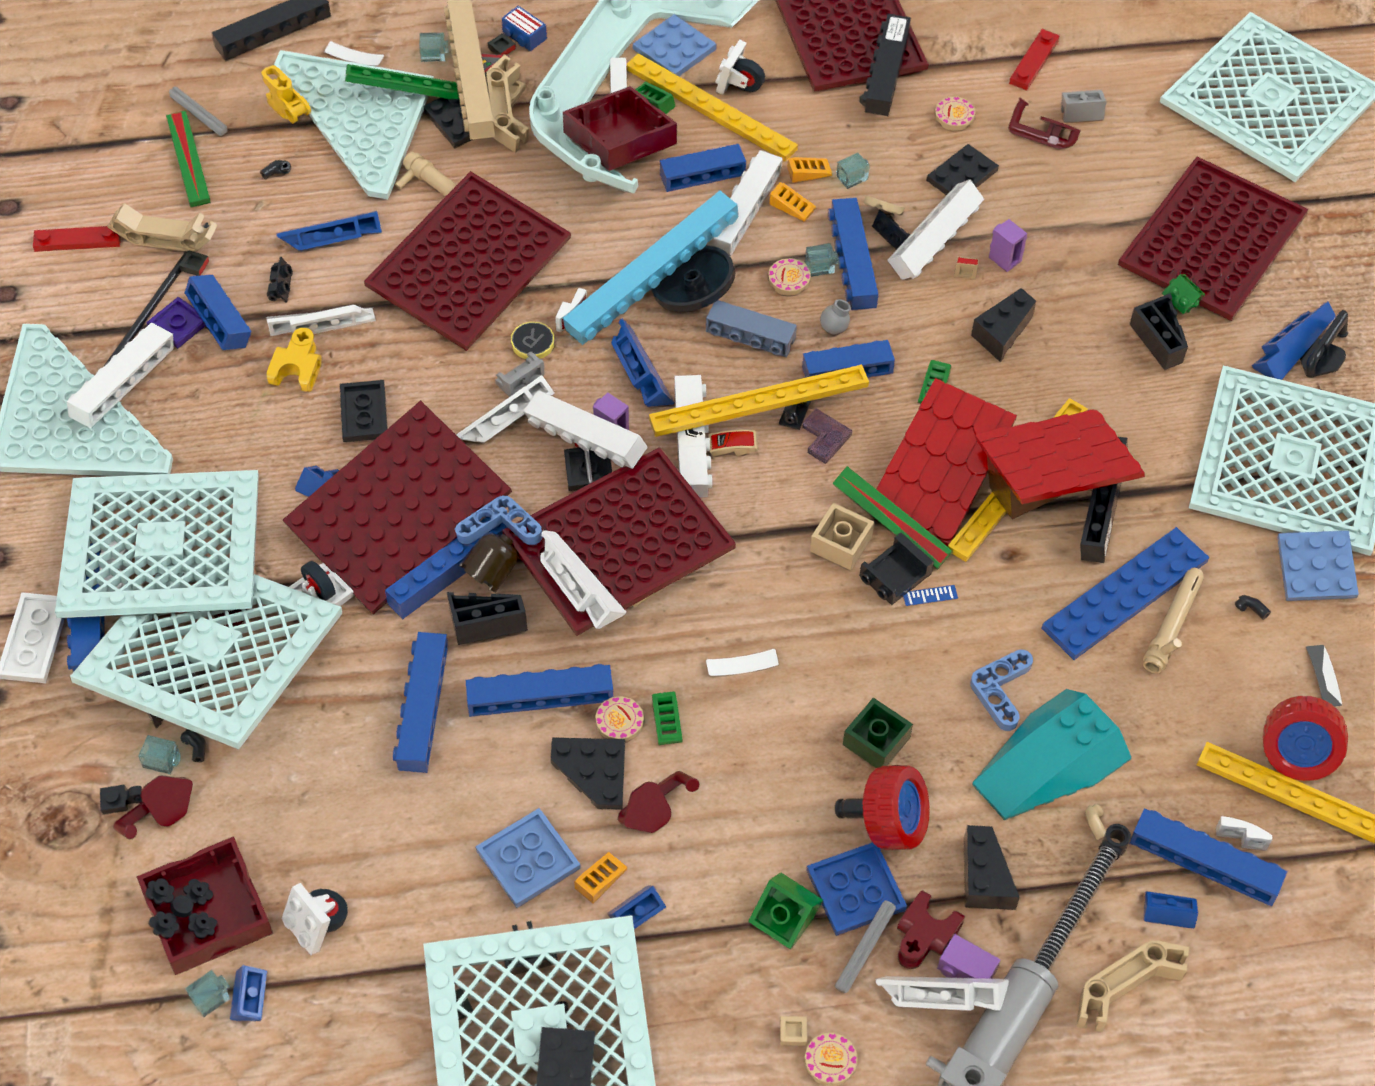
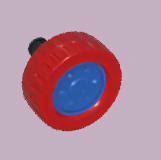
M1313 696L1288 698L1277 704L1265 720L1263 729L1265 756L1274 769L1289 778L1302 781L1324 778L1335 772L1346 757L1348 730L1345 719L1337 708L1321 698Z
M905 765L882 766L876 768L870 774L865 785L863 798L838 799L835 803L834 811L840 819L844 817L864 818L865 827L871 841L881 849H914L921 844L928 829L930 816L929 795L922 775L914 767Z

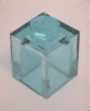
M444 32L420 33L419 48L421 62L445 61V53H449L448 41L444 40Z
M855 153L837 162L836 176L849 189L868 180L869 162L863 159L859 153Z
M831 243L806 247L805 263L810 270L811 277L835 273L838 255L836 251H833Z
M147 735L138 757L143 768L171 775L174 766L176 767L179 764L181 753L176 742Z
M212 970L185 988L190 1000L203 1017L230 999L227 989L230 988L229 984L222 975L217 977Z

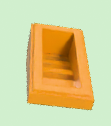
M788 158L787 169L792 183L832 176L827 158Z
M782 182L770 194L769 205L804 222L816 209L814 204Z
M608 852L574 881V887L594 904L627 870V866ZM610 861L618 869L614 871L606 864ZM602 868L610 874L608 877L600 871ZM594 876H599L603 881L600 883ZM591 881L596 887L592 888L588 882Z

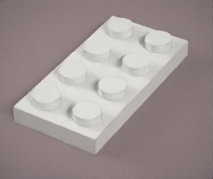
M21 593L0 660V679L46 683L65 618H56L57 596Z

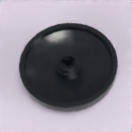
M706 245L702 250L694 253L687 262L677 267L673 274L666 276L657 287L651 290L656 301L668 310L677 312L698 310L713 304L728 292L735 279V267L730 255L726 251L715 246Z

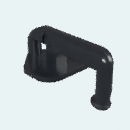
M1346 310L1338 313L1321 339L1317 338L1300 358L1307 377L1312 378L1336 372L1346 359L1345 351L1333 345L1332 342L1336 336L1341 338L1348 336V313Z

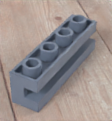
M719 300L714 302L706 318V332L752 346L756 349H762L775 355L787 357L790 352V344L793 345L796 339V324Z

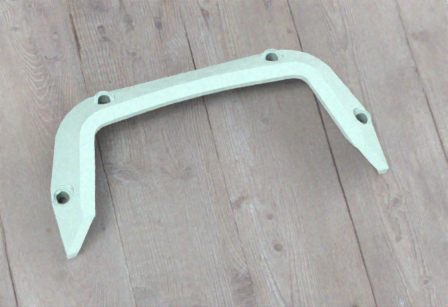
M599 0L531 98L529 107L530 125L534 135L541 144L574 170L581 173L584 180L588 182L599 181L618 190L635 193L639 186L637 179L634 178L630 181L615 169L608 171L601 165L599 156L588 154L563 133V111L591 101L610 71V58H620L649 21L656 18L668 19L675 14L687 22L732 28L759 0Z

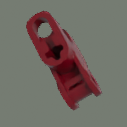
M923 890L918 893L897 926L899 931L906 934L900 943L898 961L907 969L918 968L930 950L942 956L954 934L957 935L962 928L965 918L958 911H953L948 918L943 920L931 917L927 911L931 895Z

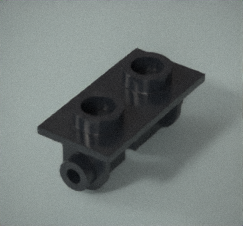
M881 209L879 210L872 227L897 250L911 234L900 228L891 218L890 214L884 213Z
M279 257V263H274L271 266L269 279L271 283L268 286L267 297L270 301L282 298L287 303L293 269L282 257Z
M811 401L786 406L779 424L800 430Z

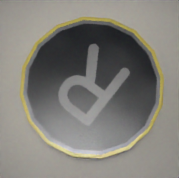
M523 323L515 328L511 335L512 349L514 353L523 359L528 358L527 353L533 352L539 359H542L549 355L554 348V334L543 323Z

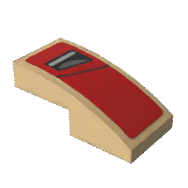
M728 430L709 434L710 453L713 457L735 452L737 456L758 451L756 430Z

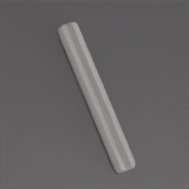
M173 87L169 90L172 99L218 135L223 136L227 133V126L178 87Z
M885 900L880 906L835 984L839 991L847 993L896 910V906L893 903Z

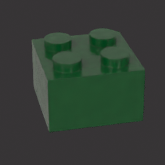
M872 698L844 731L843 746L875 768L888 766L911 738L913 724L875 698Z

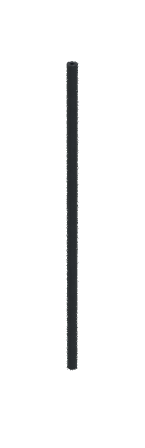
M207 222L204 224L203 228L209 227ZM187 251L181 256L105 365L110 362L114 355L124 349L128 342L135 338L181 273L179 265Z

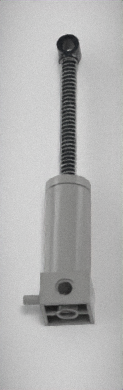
M1113 824L1107 828L1099 845V853L1096 854L1090 868H1088L1083 876L1081 883H1079V886L1074 891L1063 913L1060 914L1058 921L1054 925L1053 932L1051 930L1047 940L1044 941L1040 952L1037 953L1038 957H1035L1033 961L1024 958L1017 959L1004 978L1009 979V984L1001 1010L986 1008L963 1048L958 1047L947 1065L933 1056L928 1058L926 1065L941 1074L938 1086H1003L1008 1072L1058 989V981L1049 971L1051 966H1053V962L1056 961L1055 958H1058L1057 954H1060V950H1063L1062 946H1065L1067 939L1070 938L1071 931H1074L1076 923H1079L1083 912L1086 911V905L1090 904L1092 897L1095 896L1096 889H1099L1098 885H1101V882H1103V878L1106 877L1105 874H1108L1112 863H1114V860L1119 859L1127 849L1131 835L1128 828L1124 825ZM1112 838L1118 839L1121 843L1112 841Z

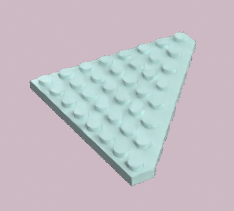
M280 50L274 65L290 78L293 88L307 100L311 108L309 117L365 193L370 197L388 200L429 96L345 82L347 64L429 78H434V76Z
M44 324L22 325L0 411V472L97 476L170 474L173 458L171 453L164 449L158 440L140 425V422L122 406L120 401L92 428L70 418L67 407L69 397L78 392L83 384L93 378L94 375L85 368V365L75 355L73 356L68 351L67 347L58 338H55Z

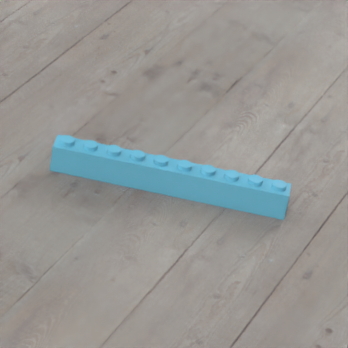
M718 191L563 317L565 330L582 345L588 340H592L604 327H608L616 317L624 314L633 303L641 300L644 294L657 287L666 276L673 274L676 268L682 263L687 262L694 253L702 250L714 237H718L727 226L734 224L739 217L738 204L722 191Z

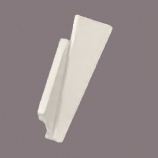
M356 305L316 313L266 317L270 336L289 332L293 334L299 328H308L313 334L376 321L373 308H361Z
M541 375L456 435L461 440L485 443L525 414L523 412L538 390L550 396L554 394V391Z
M543 530L541 536L545 539V552L541 553V563L576 610L584 612L586 609L596 629H600L624 616L626 611L562 538L556 532Z
M885 976L876 979V984L883 986L892 996L891 1000L897 1007L970 1011L974 1009L975 1005L993 1010H1001L1009 979Z

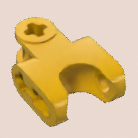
M272 65L261 71L262 79L270 92L266 93L267 102L282 118L295 123L298 121L299 116L311 114V108L307 100L293 88L290 78L277 66ZM273 74H274V75H276L278 78L272 80V79L269 77V75H273Z
M299 328L295 330L287 348L277 347L267 370L268 384L279 386L286 376L297 375L299 376L298 380L301 391H312L320 371L322 357L319 354H315L316 344L313 332L310 329Z

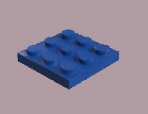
M873 842L807 865L806 867L818 897L823 899L821 904L836 936L870 924L885 900L896 906L893 915L907 910L906 902L880 848L874 845Z

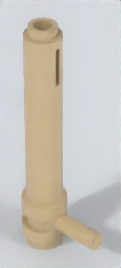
M410 152L405 156L403 165L408 172L394 184L396 188L401 190L415 176L419 180L427 182L445 197L457 185L434 168L430 161L424 159L419 153Z
M1191 568L1186 572L1156 638L1152 639L1148 651H1146L1143 665L1151 673L1157 674L1164 670L1173 651L1182 646V642L1177 636L1204 580L1203 572L1198 568Z

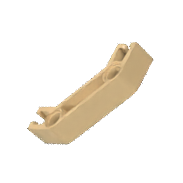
M504 55L488 69L486 84L494 122V138L516 153L520 148L519 141L522 140L523 144L528 141L529 128L512 117L509 87L519 79L520 65L515 63L514 67L508 71L510 58Z
M124 203L119 210L115 211L107 227L136 245L197 252L210 241L217 224L210 221L208 223L209 227L203 228L201 223L205 216L201 213L196 215L190 222L143 216Z
M1151 940L1091 977L1085 983L1080 996L1076 1027L1087 1028L1088 1014H1086V1010L1088 1008L1099 1012V1017L1096 1018L1095 1031L1103 1032L1107 1023L1109 1004L1153 976L1182 981L1187 971V964H1184V962L1188 958L1189 947ZM1148 954L1155 955L1158 960L1150 959ZM1166 959L1178 960L1182 965L1168 962ZM1090 991L1098 992L1101 997H1093Z

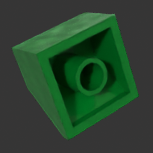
M779 873L769 880L748 922L787 948L792 949L812 922L823 899L785 874Z

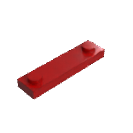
M1041 29L1010 77L1009 84L1027 91L1058 43L1060 35Z
M107 226L34 230L33 249L34 252L120 247L121 236Z

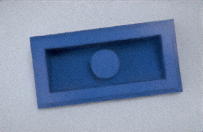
M648 885L607 914L610 918L632 916L633 926L636 929L666 908L655 887Z
M1145 892L1144 921L1195 928L1198 917L1197 899Z
M242 965L236 971L230 1020H262L267 970Z

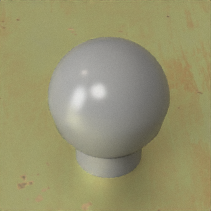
M837 299L833 305L826 307L820 316L822 328L834 335L843 333L850 323V304L845 300Z

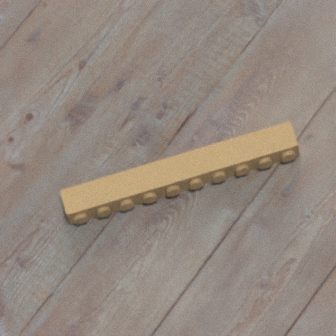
M447 0L448 7H444L451 54L453 55L455 77L458 80L457 88L465 132L469 131L470 140L495 137L493 116L471 0Z

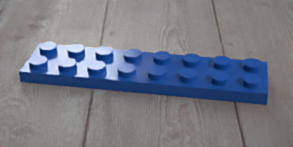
M1176 527L1045 621L1041 629L1075 660L1179 584L1188 570L1191 568L1199 569L1209 560V556Z

